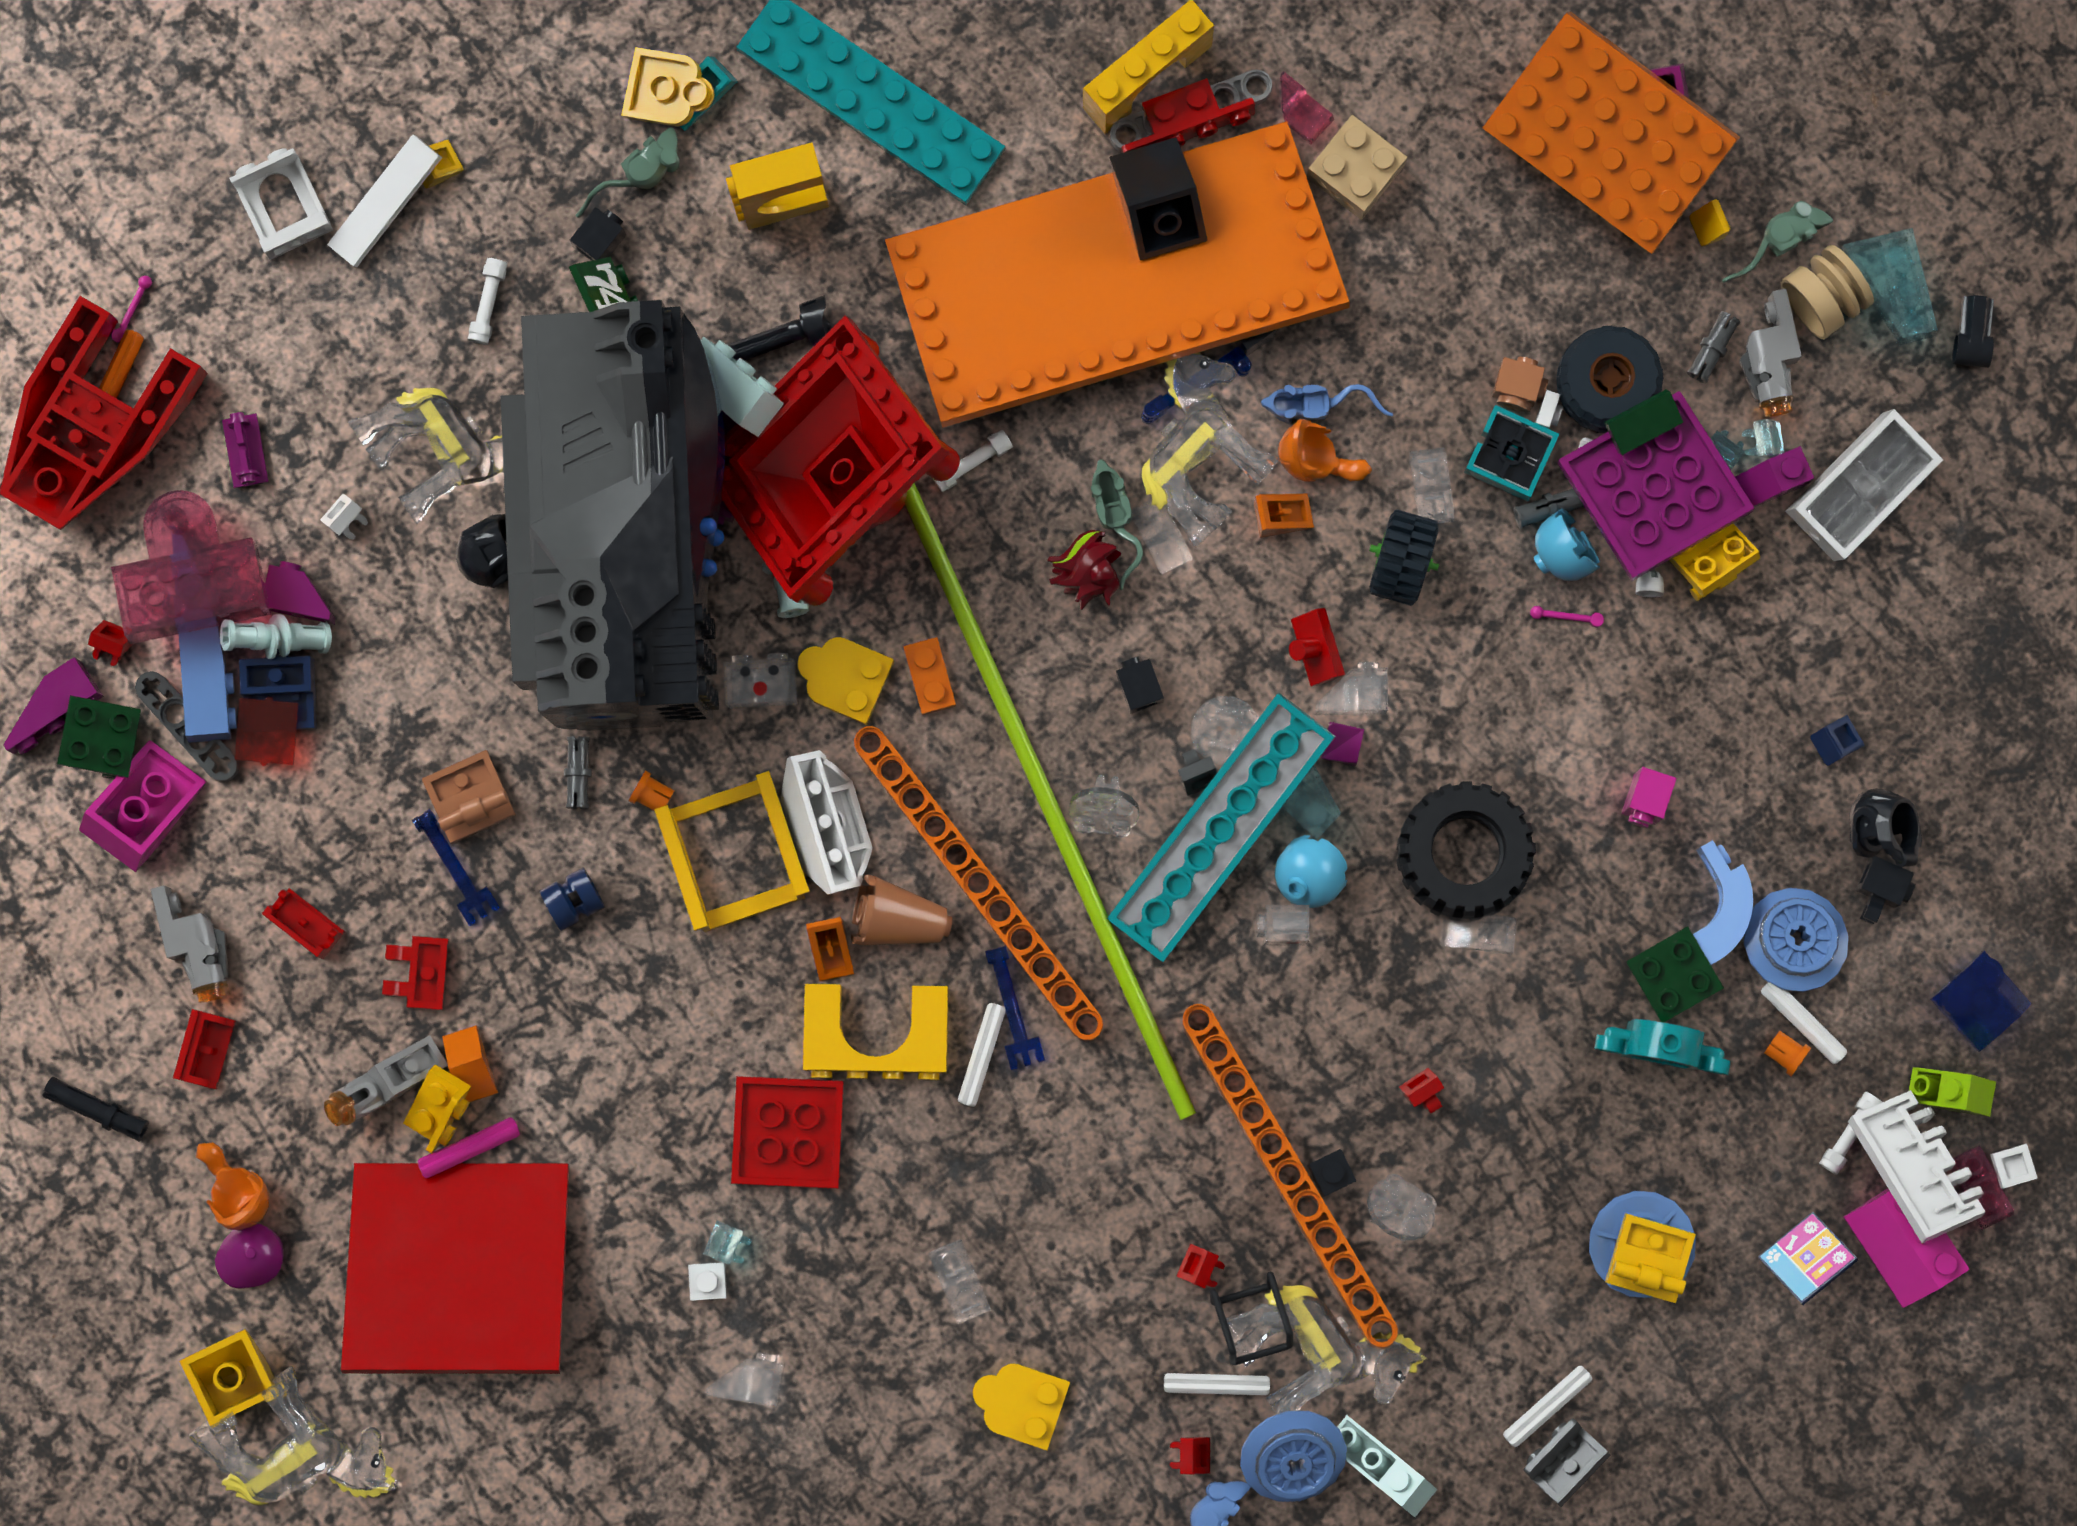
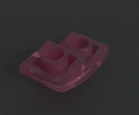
M1980 1145L1953 1158L1956 1164L1951 1169L1952 1173L1968 1167L1972 1173V1176L1966 1182L1958 1184L1961 1192L1963 1193L1978 1186L1984 1192L1978 1200L1985 1213L1981 1218L1976 1219L1981 1230L2014 1215V1209L2000 1188L1997 1174Z

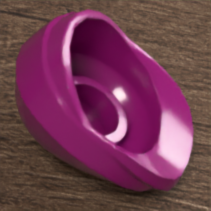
M259 1223L246 1229L232 1230L224 1239L216 1254L215 1266L218 1275L227 1285L238 1289L257 1287L268 1283L281 1269L284 1257L283 1244L273 1230Z

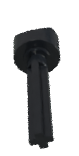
M825 295L799 304L800 319L727 344L736 352L732 358L736 361L739 358L745 361L803 340L805 337L809 341L811 340L812 345L815 346L834 327L824 316L826 308Z

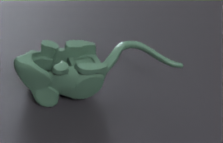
M669 127L657 141L650 136L643 143L644 148L641 151L639 149L633 151L621 163L627 180H608L596 186L589 193L576 217H580L589 206L593 197L606 187L650 189L662 180L666 171L670 173L675 172L679 168L680 161L677 154L678 138L674 128Z
M1805 201L1796 202L1789 212L1780 213L1769 220L1764 231V238L1754 260L1743 270L1722 279V282L1725 283L1741 277L1753 270L1762 259L1767 247L1778 257L1797 247L1801 241L1804 243L1812 239L1813 235L1818 232V229L1833 222L1832 217L1824 211L1812 207Z
M1100 459L1097 462L1093 475L1091 491L1093 492L1092 497L1095 498L1096 510L1101 525L1105 529H1113L1123 539L1133 543L1137 549L1135 560L1121 577L1119 587L1120 590H1123L1125 580L1142 561L1143 548L1141 542L1124 528V526L1132 521L1130 502L1124 490V480L1104 460Z

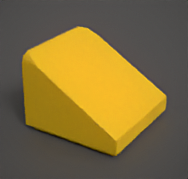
M449 139L429 145L442 159L423 182L426 189L464 170Z
M1717 199L1705 204L1689 216L1701 246H1707L1725 239L1730 231V226Z

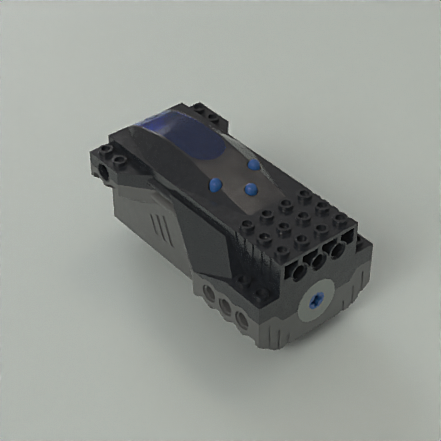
M662 300L618 302L593 312L521 316L524 394L501 396L512 682L522 690H537L538 712L556 728L596 731L661 727L662 722L713 720V710H719L718 689H715L714 684H711V675H717L716 653H713V650L710 649V640L716 638L714 618H711V614L708 613L707 591L709 578L717 571V564L712 560L714 546L721 545L725 538L724 533L717 529L725 470V427L718 387L712 363L705 347L681 307H665Z

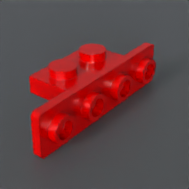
M1206 78L1142 102V109L1153 134L1123 145L1121 147L1122 153L1176 137L1180 147H1182L1186 140L1197 136L1199 138L1210 137L1218 132V128L1226 125H1242L1248 122L1251 116L1255 114L1254 100L1251 97L1220 109Z

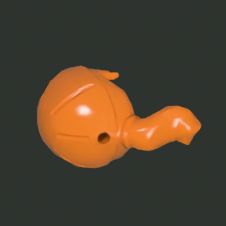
M1306 419L1297 420L1296 423L1286 430L1279 442L1278 455L1282 466L1294 478L1301 481L1314 482L1324 479L1330 474L1342 477L1350 482L1360 481L1372 471L1371 466L1365 459L1349 460L1336 457L1334 444L1325 435L1331 433V429Z
M213 1142L198 1144L196 1158L203 1161L208 1170L216 1176V1181L211 1189L212 1202L207 1200V1204L215 1215L217 1222L231 1230L246 1229L260 1222L269 1208V1192L263 1178L245 1168L230 1167L225 1159L222 1148Z

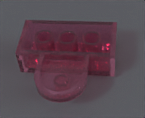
M176 490L167 492L156 498L147 509L143 529L149 559L111 567L123 631L130 644L219 626L225 619L238 622L271 615L260 556L255 541L250 537L220 544L213 511L203 498L189 491Z

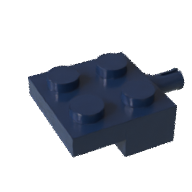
M277 649L274 659H268L267 657L239 659L244 732L317 729L315 660L311 656L282 657Z

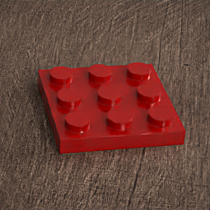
M736 1076L731 1184L839 1189L844 1081Z

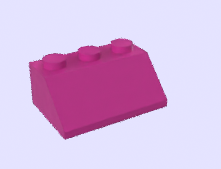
M1888 1188L1843 1217L1902 1308L1941 1289L1970 1270L1947 1233L1921 1243Z

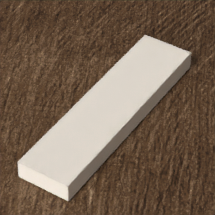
M412 135L327 245L352 266L358 267L442 157L417 136Z

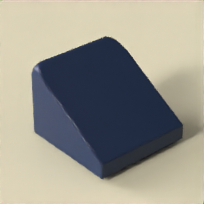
M1848 715L1823 727L1810 736L1812 743L1827 766L1865 746Z

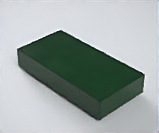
M1665 389L1604 423L1617 452L1620 455H1624L1682 424L1683 420L1671 392Z

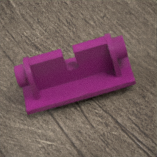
M243 412L230 414V418L223 419L222 424L233 487L240 488L269 482L257 413L244 415Z

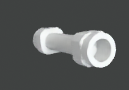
M487 258L482 275L486 280L476 321L471 322L469 327L468 340L471 342L488 345L493 328L489 323L499 282L505 280L507 263L502 260Z
M1000 430L987 438L988 443L960 460L958 470L950 479L942 482L934 480L941 492L957 484L956 479L995 454L1000 457L1013 448L1006 433Z
M1864 1092L1855 1105V1108L1858 1109L1855 1114L1878 1105L1882 1101L1872 1094ZM1850 1124L1847 1125L1833 1149L1828 1148L1819 1162L1822 1167L1835 1175H1838L1846 1164L1847 1159L1845 1156L1857 1138Z

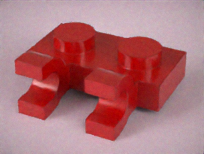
M412 936V947L386 945L385 959L389 961H410L409 982L383 980L382 995L407 997V1008L443 1010L449 939Z

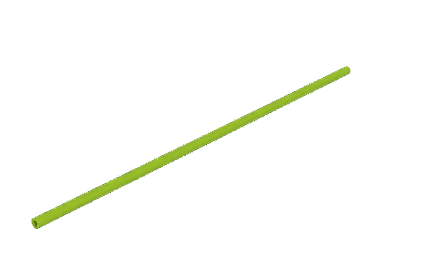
M913 483L912 487L907 491L905 501L908 513L1179 1119L1182 1120L1196 1114L1195 1108L1114 927L1107 919L1108 914L922 498L915 483Z

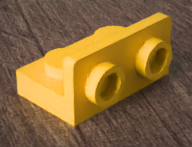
M436 1064L429 1070L403 1122L404 1125L430 1140L426 1151L431 1154L440 1144L445 1147L450 1142L456 1131L452 1124L455 1119L459 1120L465 1113L470 1103L465 1098L471 1088L469 1084Z

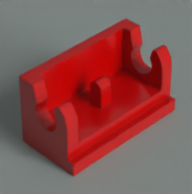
M290 888L287 891L281 890L278 893L279 898L273 905L267 906L262 915L316 957L324 959L345 931Z
M192 1009L173 1078L217 1089L236 1020Z

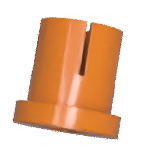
M645 770L628 801L633 804L638 802L654 811V809L666 806L675 790L650 777L652 773Z
M1779 1031L1764 1054L1787 1069L1785 1073L1792 1077L1812 1048L1807 1044L1802 1046L1782 1031Z

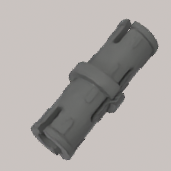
M1720 311L1719 317L1708 337H1704L1700 342L1702 348L1691 368L1687 371V374L1692 378L1699 374L1697 381L1706 384L1719 358H1723L1728 351L1726 345L1736 327L1740 324L1739 319L1736 317L1728 321L1731 314Z
M1570 489L1554 495L1550 492L1543 494L1542 499L1516 506L1513 512L1517 525L1522 529L1525 526L1546 520L1560 509L1570 512L1585 507L1574 489Z
M567 737L568 763L567 768L564 769V777H567L566 808L577 809V807H580V809H588V777H592V769H588L590 737Z

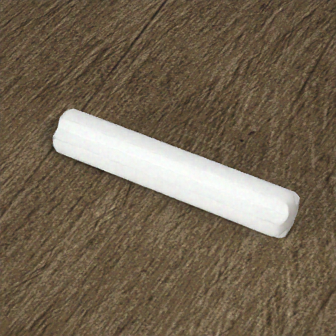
M1769 982L1762 988L1761 993L1832 1064L1840 1062L1845 1057L1847 1049L1787 990H1782Z
M995 1003L987 1005L958 1096V1102L970 1107H974L977 1104L1006 1012L1005 1007Z
M1583 1366L1576 1367L1503 1433L1504 1438L1511 1446L1518 1447L1592 1381L1593 1378Z
M1167 1373L1164 1376V1390L1167 1393L1266 1396L1270 1392V1378L1268 1376Z

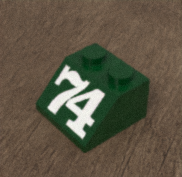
M611 257L569 266L589 312L618 302L638 301L636 295L629 298L624 285L630 283L622 264L614 265Z

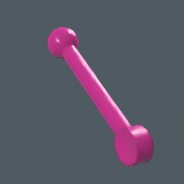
M145 275L139 278V288L119 328L112 331L111 337L117 343H120L145 289L150 288L152 285V280L149 276Z
M1534 606L1530 610V615L1534 619L1549 617L1589 622L1593 627H1599L1604 622V617L1600 613H1594L1589 616L1543 610L1541 606Z

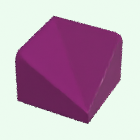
M1329 722L1327 730L1336 737L1322 754L1321 759L1356 766L1365 729Z

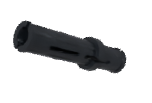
M51 1077L44 1088L43 1098L102 1124V1128L108 1131L113 1129L140 1142L148 1129V1120L128 1113L122 1109V1105L115 1102L113 1104L105 1102L55 1077Z

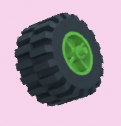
M1398 509L1390 515L1382 543H1378V546L1371 544L1369 551L1374 552L1375 557H1377L1369 586L1372 595L1412 606L1418 600L1426 573L1430 572V569L1437 571L1439 564L1433 563L1431 558L1438 534V523L1436 520Z

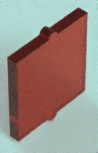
M267 697L265 700L239 698L235 760L260 762L262 766H266L268 763L294 765L299 703L273 701L272 697Z

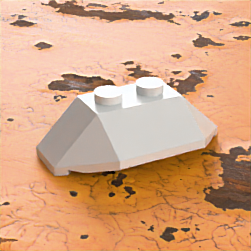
M820 750L787 758L780 803L803 872L828 895L860 887L873 847L853 781L835 764L827 760L826 755Z

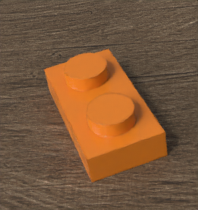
M935 637L903 646L922 715L955 707L956 703L938 638Z

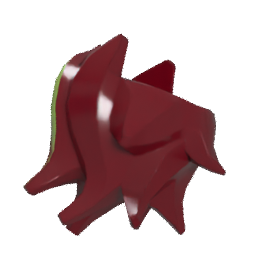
M1090 530L1080 534L1064 554L1051 556L1047 560L1054 567L1052 572L1059 575L1049 579L1050 584L1066 587L1063 591L1064 594L1077 593L1075 602L1080 601V610H1083L1093 598L1102 594L1107 605L1110 606L1111 597L1120 586L1119 578L1111 564L1121 556V552L1116 550V545L1102 542V538L1105 537V532Z

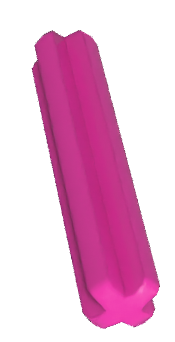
M509 1117L441 1148L432 1154L430 1153L419 1158L417 1161L419 1169L425 1178H429L520 1135L519 1128L515 1120Z

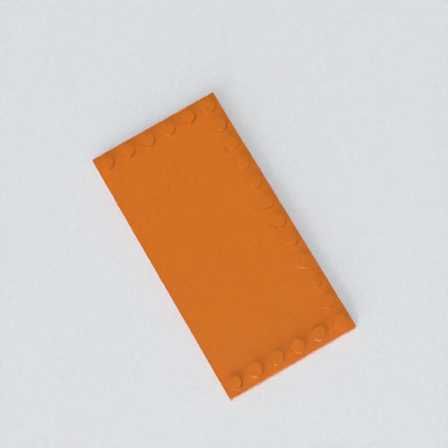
M1282 122L1183 152L1196 185L1208 240L1200 244L1140 261L1115 185L1113 173L885 239L942 428L1350 308V301L1288 122Z

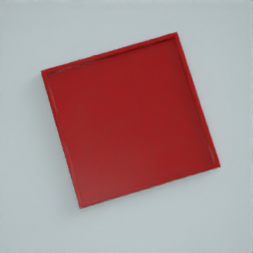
M354 1163L341 1358L342 1374H560L569 1164L460 1163L436 1175L425 1178L419 1169L418 1163Z

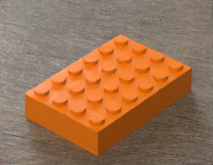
M1567 12L1482 127L1651 254L1657 250L1740 138V136L1572 12Z

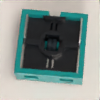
M1495 405L1481 436L1485 437L1483 444L1477 443L1464 473L1528 502L1559 437V433Z

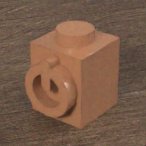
M1520 356L1517 360L1504 357L1499 368L1492 397L1498 398L1497 404L1504 408L1530 412L1537 398L1541 400L1544 398L1548 379L1542 378L1545 368L1537 366L1538 361L1528 357Z

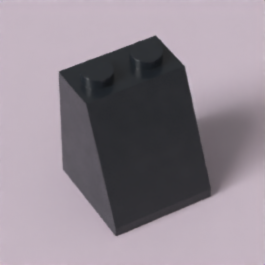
M1177 137L1109 157L1115 185L1140 261L1208 241L1196 185Z

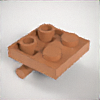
M487 750L422 778L439 817V825L442 831H445L450 844H454L516 816Z

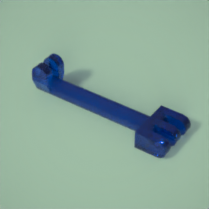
M1237 346L1210 364L1208 370H1201L1174 388L1178 401H1182L1231 367L1239 376H1247L1252 367L1251 361ZM1167 393L1164 396L1159 395L1147 403L1141 414L1142 422L1151 424L1165 415L1168 409L1176 405L1175 399Z
M428 809L421 816L412 819L417 830L425 832L464 895L465 900L457 904V907L468 925L471 927L476 923L475 917L470 913V910L474 907L482 919L488 916L487 911L482 905L484 901H488L490 908L494 912L501 907L487 886L477 891L436 824L438 820L432 810Z
M1006 945L985 951L988 964L993 965L1014 1039V1044L1004 1046L1011 1070L1018 1069V1062L1014 1055L1019 1053L1022 1055L1025 1066L1032 1065L1028 1053L1029 1050L1035 1049V1057L1038 1062L1045 1061L1039 1036L1031 1039L1027 1037L1006 962L1009 960Z

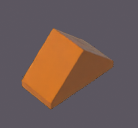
M1308 493L1260 494L1255 496L1254 508L1260 538L1314 528Z
M837 917L806 924L819 981L854 974L843 919Z
M477 1025L442 1036L450 1074L471 1086L465 1099L473 1102L497 1094L498 1090Z

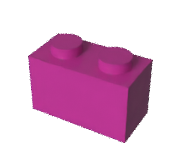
M1645 767L1640 768L1633 776L1621 814L1629 816L1628 822L1636 826L1648 828L1649 825H1656L1664 819L1677 778Z

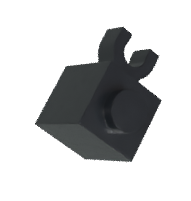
M1877 856L1869 858L1855 890L1869 897L1860 919L1873 925L1878 922L1884 904L1896 908L1901 906L1902 901L1908 903L1916 885L1911 882L1914 872L1898 867Z

